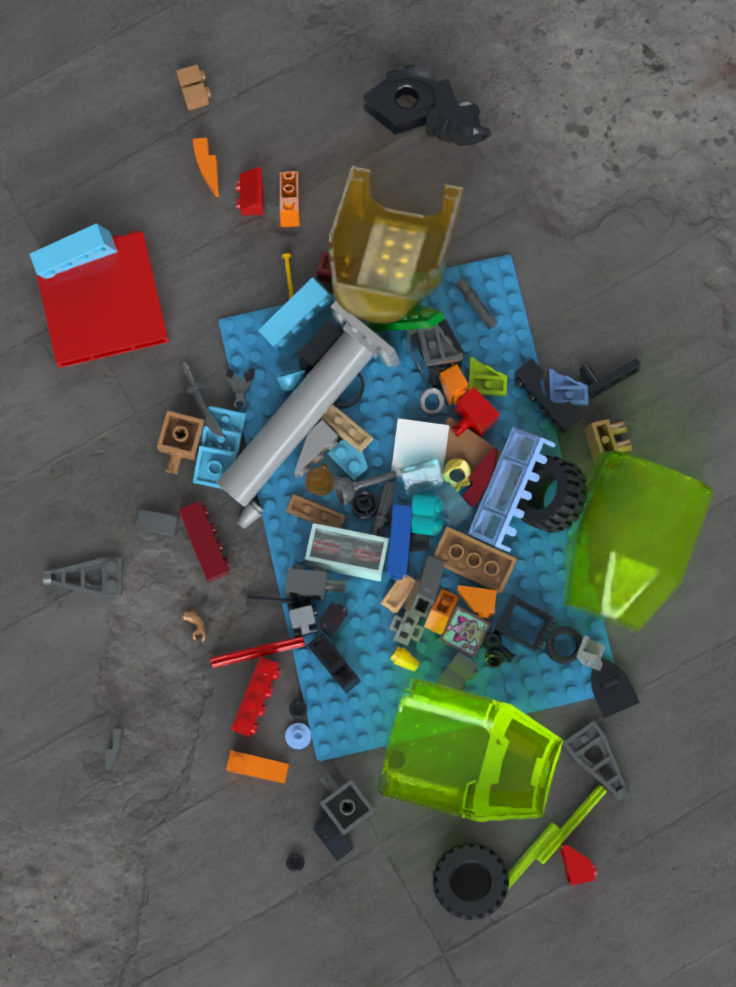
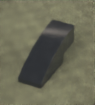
M323 633L307 644L312 653L346 694L361 682L357 674Z

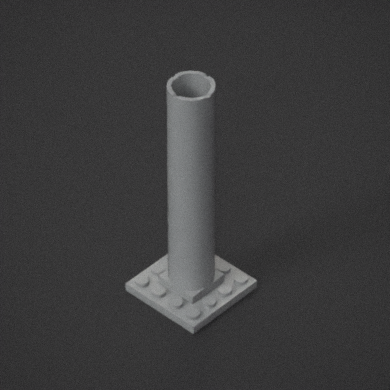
M337 301L331 305L336 322L344 331L342 335L216 482L244 507L252 500L372 357L375 359L379 355L381 361L388 367L392 365L396 368L400 364L395 349Z

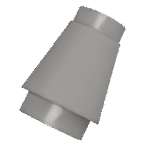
M252 500L246 505L236 522L245 529L261 517V513L264 510Z

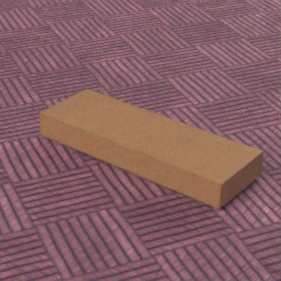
M296 494L292 495L286 509L287 513L308 522L340 529L346 519V515Z

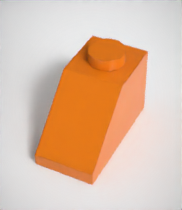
M458 585L457 593L474 614H478L480 618H489V616L494 615L497 590Z
M441 589L424 627L442 635L459 596Z

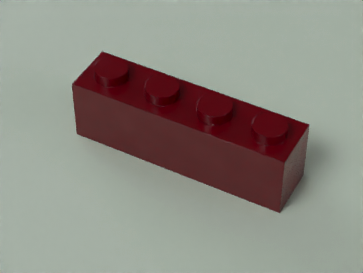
M200 501L178 509L207 582L209 583L229 575L228 569L231 566L227 557H222L221 551L224 549L220 540H215L213 534L217 532L213 522L209 523L207 520L209 512L206 505L202 506Z

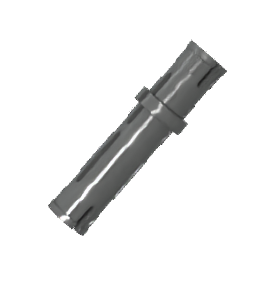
M465 278L458 281L455 286L463 294L465 302L471 305L488 330L494 328L498 322L480 300L478 292L471 288Z

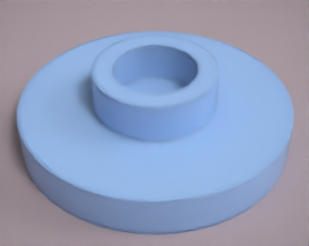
M294 723L286 730L285 739L290 747L303 749L311 741V732L305 724Z

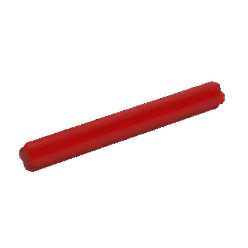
M297 636L210 658V663L213 668L303 647L305 641L303 636Z

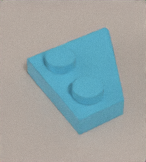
M344 439L327 453L352 481L357 480L368 470L363 451L361 453L358 452Z

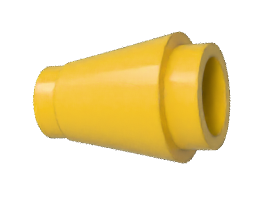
M397 646L390 657L393 664L415 672L420 664L404 647Z

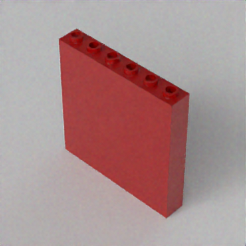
M132 231L128 233L129 235L112 236L117 249L116 253L62 271L51 278H43L37 275L58 368L169 342L143 231Z

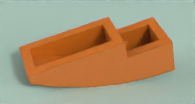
M208 138L193 139L195 157L201 175L212 193L219 197L216 155H209Z

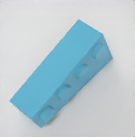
M96 223L30 253V257L36 274L43 278H51L62 271L116 253L117 249L110 231Z
M312 277L258 331L273 347L282 348L288 343L292 335L297 334L308 321L314 318L335 297L320 281Z

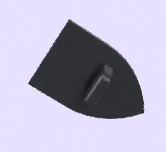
M601 658L603 663L601 670L592 669L591 687L603 717L607 718L640 702L625 672L613 662Z

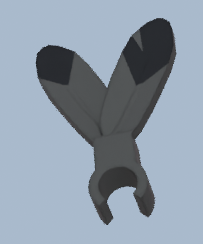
M253 368L247 370L240 381L233 370L227 369V380L236 393L235 409H238V403H243L242 407L245 410L244 393L251 385L255 377V371Z

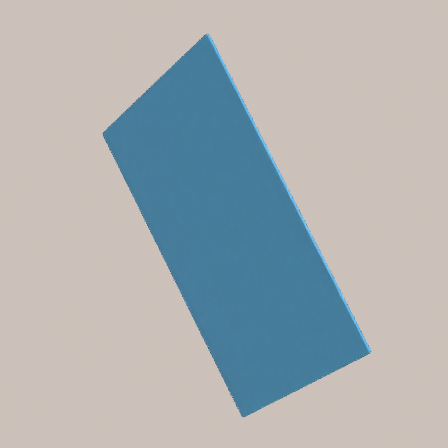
M510 255L334 293L332 295L335 299L308 321L297 334L292 335L288 343L282 348L273 347L258 330L284 305L219 320L229 369L236 373L240 381L247 370L253 368L255 371V377L244 393L245 410L242 407L243 403L237 404L239 412L247 413L243 431L246 446L292 394V391H283L275 376L287 371L301 369L299 367L301 364L298 362V353L328 320L344 332L332 314L331 305L335 301L363 324H367L370 322L369 319L371 317L383 314L384 309L391 306L394 307L402 301L408 300L443 312L445 319L464 351L461 372L468 383L467 392L469 389L470 357H474L478 362L488 365L496 372H501L508 376L506 397L482 395L500 413L497 424L482 439L503 451L510 432L515 427L555 443V447L543 443L539 454L554 455L562 458L556 430L551 425L552 421L548 416L544 417L540 413L537 403H532L526 396L527 392L524 388L520 389L514 382V373L531 358L538 365L539 363L513 260ZM465 278L471 288L478 292V297L498 322L491 330L487 329L471 305L465 302L463 294L455 286L461 279ZM407 330L374 332L395 349L400 364L396 368L392 365L388 367L381 361L379 355L375 359L372 357L360 371L364 380L362 398L352 407L338 408L373 437V440L363 450L368 470L356 480L357 482L391 472L398 419L443 425L449 417L457 422L461 420L454 412L455 405H448L442 384L436 386L443 392L445 397V404L441 411L437 414L429 415L422 410L420 396L427 386L406 349ZM358 376L352 380L335 402L349 403L359 396L362 383ZM542 379V380H541V389H542L543 394L547 397L546 391H545V387H544V383H543V379ZM430 393L425 399V407L427 409L435 410L438 408L440 402L438 395ZM307 435L257 492L260 507L264 510L262 517L280 597L286 599H293V597H287L285 593L288 568L302 566L304 570L312 571L311 567L305 566V556L313 523L286 512L293 494L346 515L341 529L370 534L375 521L373 517L370 519L356 517L351 508V501L345 506L340 504L334 489L333 478L336 476L350 478L328 456L329 450L323 454L324 457L317 464L313 463L309 467L310 470L305 476L295 477L294 472ZM338 435L337 442L339 443L343 438ZM526 437L517 459L526 462L535 440ZM514 465L496 507L497 510L505 512L515 489L514 484L519 479V473L523 470V467ZM456 469L450 472V478L455 482L462 481L465 477ZM399 476L388 480L396 484L388 514H392L393 505L412 506L413 495L417 493L441 495V500L443 501V510L440 512V519L443 523L442 529L439 531V534L428 535L430 550L409 552V572H407V575L414 580L417 579L427 555L433 557L447 526L469 535V529L481 503L480 501L477 506L471 507L461 498L473 484L471 480H469L470 485L461 487L458 492H455L456 488L450 487L443 478L442 482ZM556 480L548 487L545 493V507L555 497L557 490ZM386 481L361 488L359 491L367 490L374 493L378 499L379 506ZM493 514L485 533L486 537L494 538L502 520L501 517ZM513 515L509 526L516 529V535L511 536L505 533L501 542L502 545L511 548V551L508 552L489 544L518 559L502 593H496L494 615L489 616V618H481L491 623L487 633L494 632V628L511 596L514 595L554 616L552 622L555 624L551 632L561 626L571 627L578 631L582 640L584 635H586L591 640L602 643L605 649L601 658L614 663L596 589L589 582L587 576L590 565L579 521L572 522V526L567 529L564 528L563 531L550 533L529 526L521 518ZM389 520L385 524L382 535L384 538H389V544L381 582L324 570L323 572H327L330 580L346 581L345 593L328 591L325 601L310 599L311 605H316L318 616H314L316 623L309 624L308 626L316 625L318 632L303 636L305 645L292 649L303 700L308 708L307 718L318 761L480 725L483 723L491 700L500 703L507 702L523 714L595 698L591 687L593 668L582 665L578 658L569 664L554 662L547 655L546 641L541 651L537 649L533 653L501 636L502 645L512 654L516 655L510 663L504 657V662L499 667L493 668L488 666L485 661V653L488 650L484 647L482 641L474 659L465 655L478 665L476 667L478 673L472 680L468 678L464 685L467 688L461 696L457 694L453 697L436 684L437 680L459 651L440 642L441 634L425 628L424 625L427 619L420 616L417 625L425 628L419 643L410 639L408 646L393 641L396 633L389 630V627L396 614L381 604L396 582L391 580V577H387L390 547ZM344 540L343 544L354 546L355 542ZM444 568L435 601L441 589L459 596L454 610L458 606L474 614L457 593L458 585L483 589L489 588ZM332 602L336 605L340 603L347 609L349 622L333 640L318 626ZM282 603L289 637L293 638L295 637L294 630L301 629V627H292L288 603ZM404 605L396 616L404 617L406 609L403 608ZM515 606L504 630L534 645L546 621ZM321 633L329 640L361 680L347 694L307 646L309 642ZM545 633L544 640H547L549 633ZM561 634L554 639L553 649L556 654L566 657L575 651L576 643L572 636ZM491 637L489 639L490 643L492 644L497 642L496 638ZM397 646L404 647L420 662L415 672L393 664L390 657ZM496 703L493 712H491L493 714L489 716L491 719L488 722H493L492 719H494L500 704Z

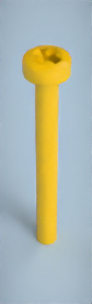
M285 253L282 254V258L285 259L290 300L294 296L289 261L291 254Z

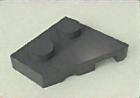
M438 324L431 328L417 329L426 367L460 361L464 358L462 353H459L454 348L453 342L444 335L443 330Z

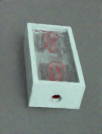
M313 523L305 556V566L381 582L389 538Z

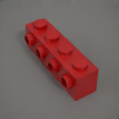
M260 656L231 727L233 732L251 738L252 734H256L259 724H257L258 718L263 716L266 709L265 701L267 698L270 699L274 689L271 687L273 681L278 680L281 672L278 663Z

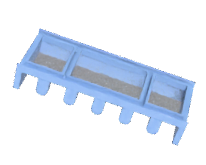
M515 427L512 428L469 529V535L508 552L511 551V548L502 545L501 542L505 533L511 536L516 535V529L510 527L509 524L513 515L518 518L524 516V511L516 508L520 497L526 500H530L532 494L525 491L524 488L528 479L534 482L539 480V475L531 472L535 462L537 461L542 464L547 462V457L539 454L543 443L555 447V443Z

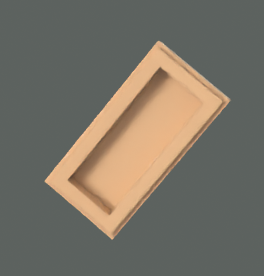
M407 575V578H402V581H396L381 604L397 615L407 601L416 580Z

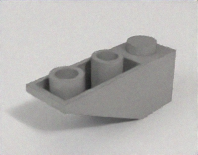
M323 420L315 425L307 434L294 472L296 478L305 476L313 463L317 464L324 457L323 454L327 450L331 451L338 444V435Z

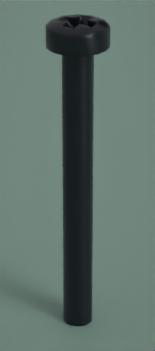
M247 595L246 598L247 600L288 604L298 602L297 597L286 599Z

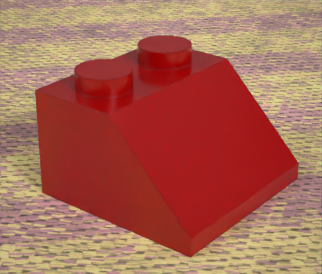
M256 167L239 174L240 180H236V191L240 192V198H237V210L241 211V216L264 215L263 177L261 167Z
M568 845L561 846L560 851L568 886L595 881L594 876H597L595 864H591V860Z

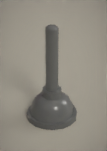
M391 471L358 482L356 480L351 482L346 477L336 476L333 478L336 496L340 504L345 506L353 499L355 492H358L359 489L397 477L395 471Z

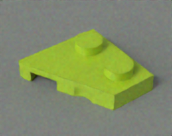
M470 357L468 391L475 387L481 395L506 397L508 376L501 372H496L492 367L478 362L474 357Z

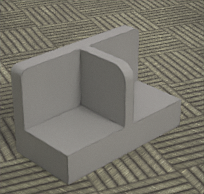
M584 635L576 657L582 665L600 671L603 665L601 657L605 646Z

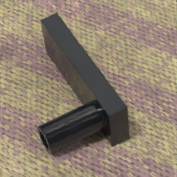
M635 358L601 379H598L589 364L583 365L579 371L589 384L588 394L593 399L638 373L641 364Z

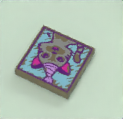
M457 606L439 641L474 659L491 623Z

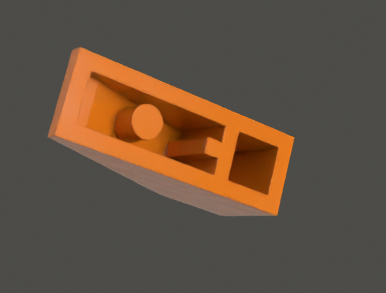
M230 750L226 770L285 784L289 764Z

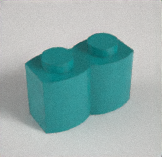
M426 493L413 495L412 533L425 535L439 534L443 525L440 519V512L443 510L441 495Z

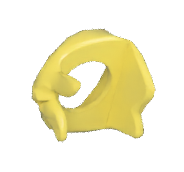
M454 458L445 464L444 469L441 471V476L450 487L456 488L455 492H458L461 487L471 484L468 477L472 471L465 460ZM461 468L465 472L464 479L459 482L453 481L450 478V472Z

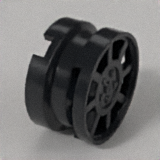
M367 490L357 492L351 501L354 515L360 519L372 518L378 510L376 495Z

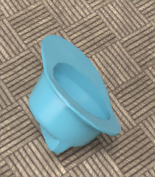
M303 369L287 371L275 376V379H277L283 391L293 392L305 378L306 371Z

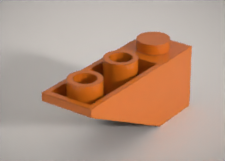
M298 171L280 172L281 227L300 226Z
M457 364L441 372L439 376L449 406L452 404L456 406V402L467 393L468 383Z

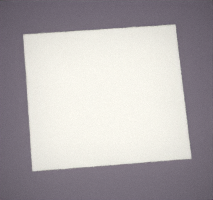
M398 419L391 471H395L399 477L442 482L441 471L444 469L449 425Z

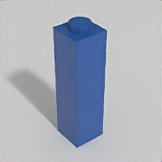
M393 505L387 577H391V580L402 581V578H407L412 506Z

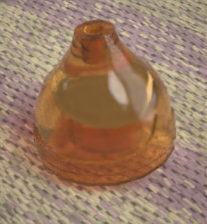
M326 464L313 468L306 476L305 486L309 492L321 496L327 495L333 490L334 477Z

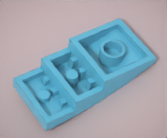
M209 406L208 410L215 417L224 436L221 437L214 434L205 424L193 483L222 489L216 482L239 455L247 413Z

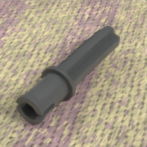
M386 481L384 484L378 510L373 517L375 521L370 535L380 537L383 535L396 484L391 481Z

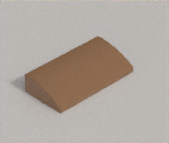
M449 417L444 424L449 425L445 463L451 459L460 458L469 464L473 472L489 452L496 447L469 429L464 431L459 437H456V433H452L450 428L457 421ZM499 450V454H498V461H499V458H500V456H501V454H502V451H500V450ZM461 468L456 469L457 471L465 475V472Z
M450 526L446 527L433 555V558L445 563L444 568L491 590H497L500 594L518 559Z

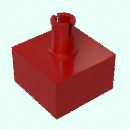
M472 387L456 402L454 412L461 420L451 427L450 430L452 433H456V437H459L470 428L476 435L482 438L497 424L500 413L475 387Z

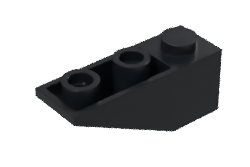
M332 602L318 624L319 628L332 640L349 623L347 609L340 603L336 605Z

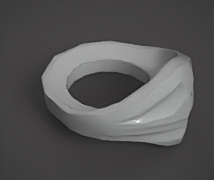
M436 386L426 388L420 396V406L429 415L440 412L445 404L443 392ZM430 393L437 394L440 400L439 406L435 410H429L425 407V399Z

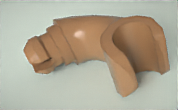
M194 610L183 612L182 619L192 622L197 627V630L193 633L194 641L197 640L199 634H202V642H204L207 634L201 617Z

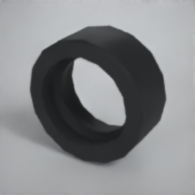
M561 626L555 628L550 632L546 640L545 648L547 655L558 664L574 662L577 659L576 656L582 643V637L577 630L571 627ZM568 634L575 640L576 648L570 656L563 657L554 651L553 641L558 635Z

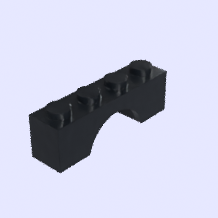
M531 358L514 373V382L520 389L524 388L527 392L526 396L532 403H537L540 413L544 417L548 416L550 418L553 428L556 431L560 430L562 433H565L581 419L582 415L570 401L556 403L549 400L543 394L541 380L544 376V371Z

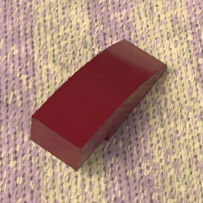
M493 448L468 477L473 484L461 498L471 507L477 506L485 494L498 462L499 450L497 448Z

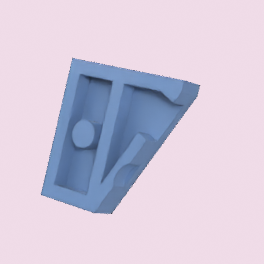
M549 369V400L556 403L570 401L573 406H588V385L576 382L573 378L556 373L555 370Z

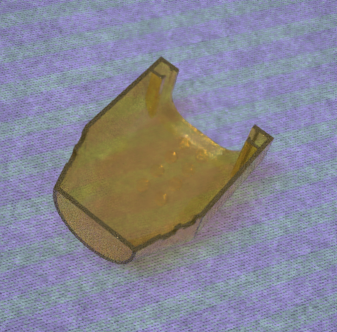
M352 166L328 236V259L333 294L338 304L349 314L359 319L373 323H391L402 319L436 291L443 277L462 211L464 187L445 184L443 208L434 215L408 213L388 209L378 204L370 194V169Z

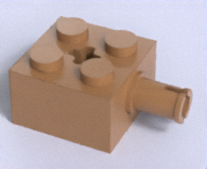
M167 411L157 445L159 452L170 455L166 472H173V474L177 475L181 459L183 458L196 461L205 426L204 420ZM182 433H184L185 437L179 439L178 435L181 436Z

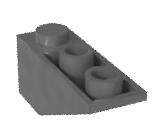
M427 555L403 607L404 609L427 619L436 598L445 565L444 562Z

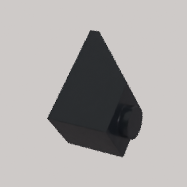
M329 817L313 828L336 861H339L353 850Z

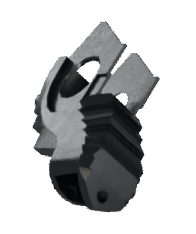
M414 64L407 65L402 70L388 71L385 80L363 95L364 101L367 102L363 106L364 110L389 129L393 135L426 125L425 133L433 138L435 136L440 141L444 140L449 144L452 142L458 146L477 144L485 141L492 135L489 128L481 127L478 105L469 100L458 105L448 79L436 82L431 70L421 71L420 66L415 67ZM409 95L413 96L417 103L411 108H403L398 105L396 100L401 96Z

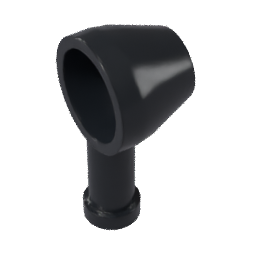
M487 633L483 639L484 647L487 650H500L510 663L516 655L512 654L502 645V637L498 633ZM491 637L496 638L497 642L492 644L490 643L489 639Z

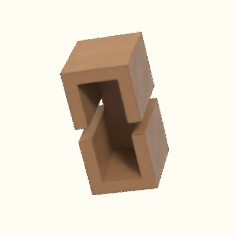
M198 65L177 70V77L188 111L209 105L208 98L211 97L208 86L204 87L203 81H206L203 70L199 71Z

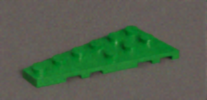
M404 300L394 307L391 306L384 309V313L380 316L371 317L369 319L370 322L365 325L373 332L425 329L435 326L445 318L441 311Z

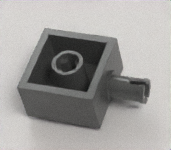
M293 566L288 568L285 593L287 597L325 601L328 591L345 593L346 581L330 580L327 572H323L324 569L312 568L311 571L304 570L302 566Z
M328 772L325 774V777L329 783L324 777L320 778L319 781H321L330 794L320 802V805L342 835L345 836L374 814L375 810L352 779L343 786H338ZM344 803H347L348 805H353L351 807L352 811L350 813L348 811H342L344 809Z

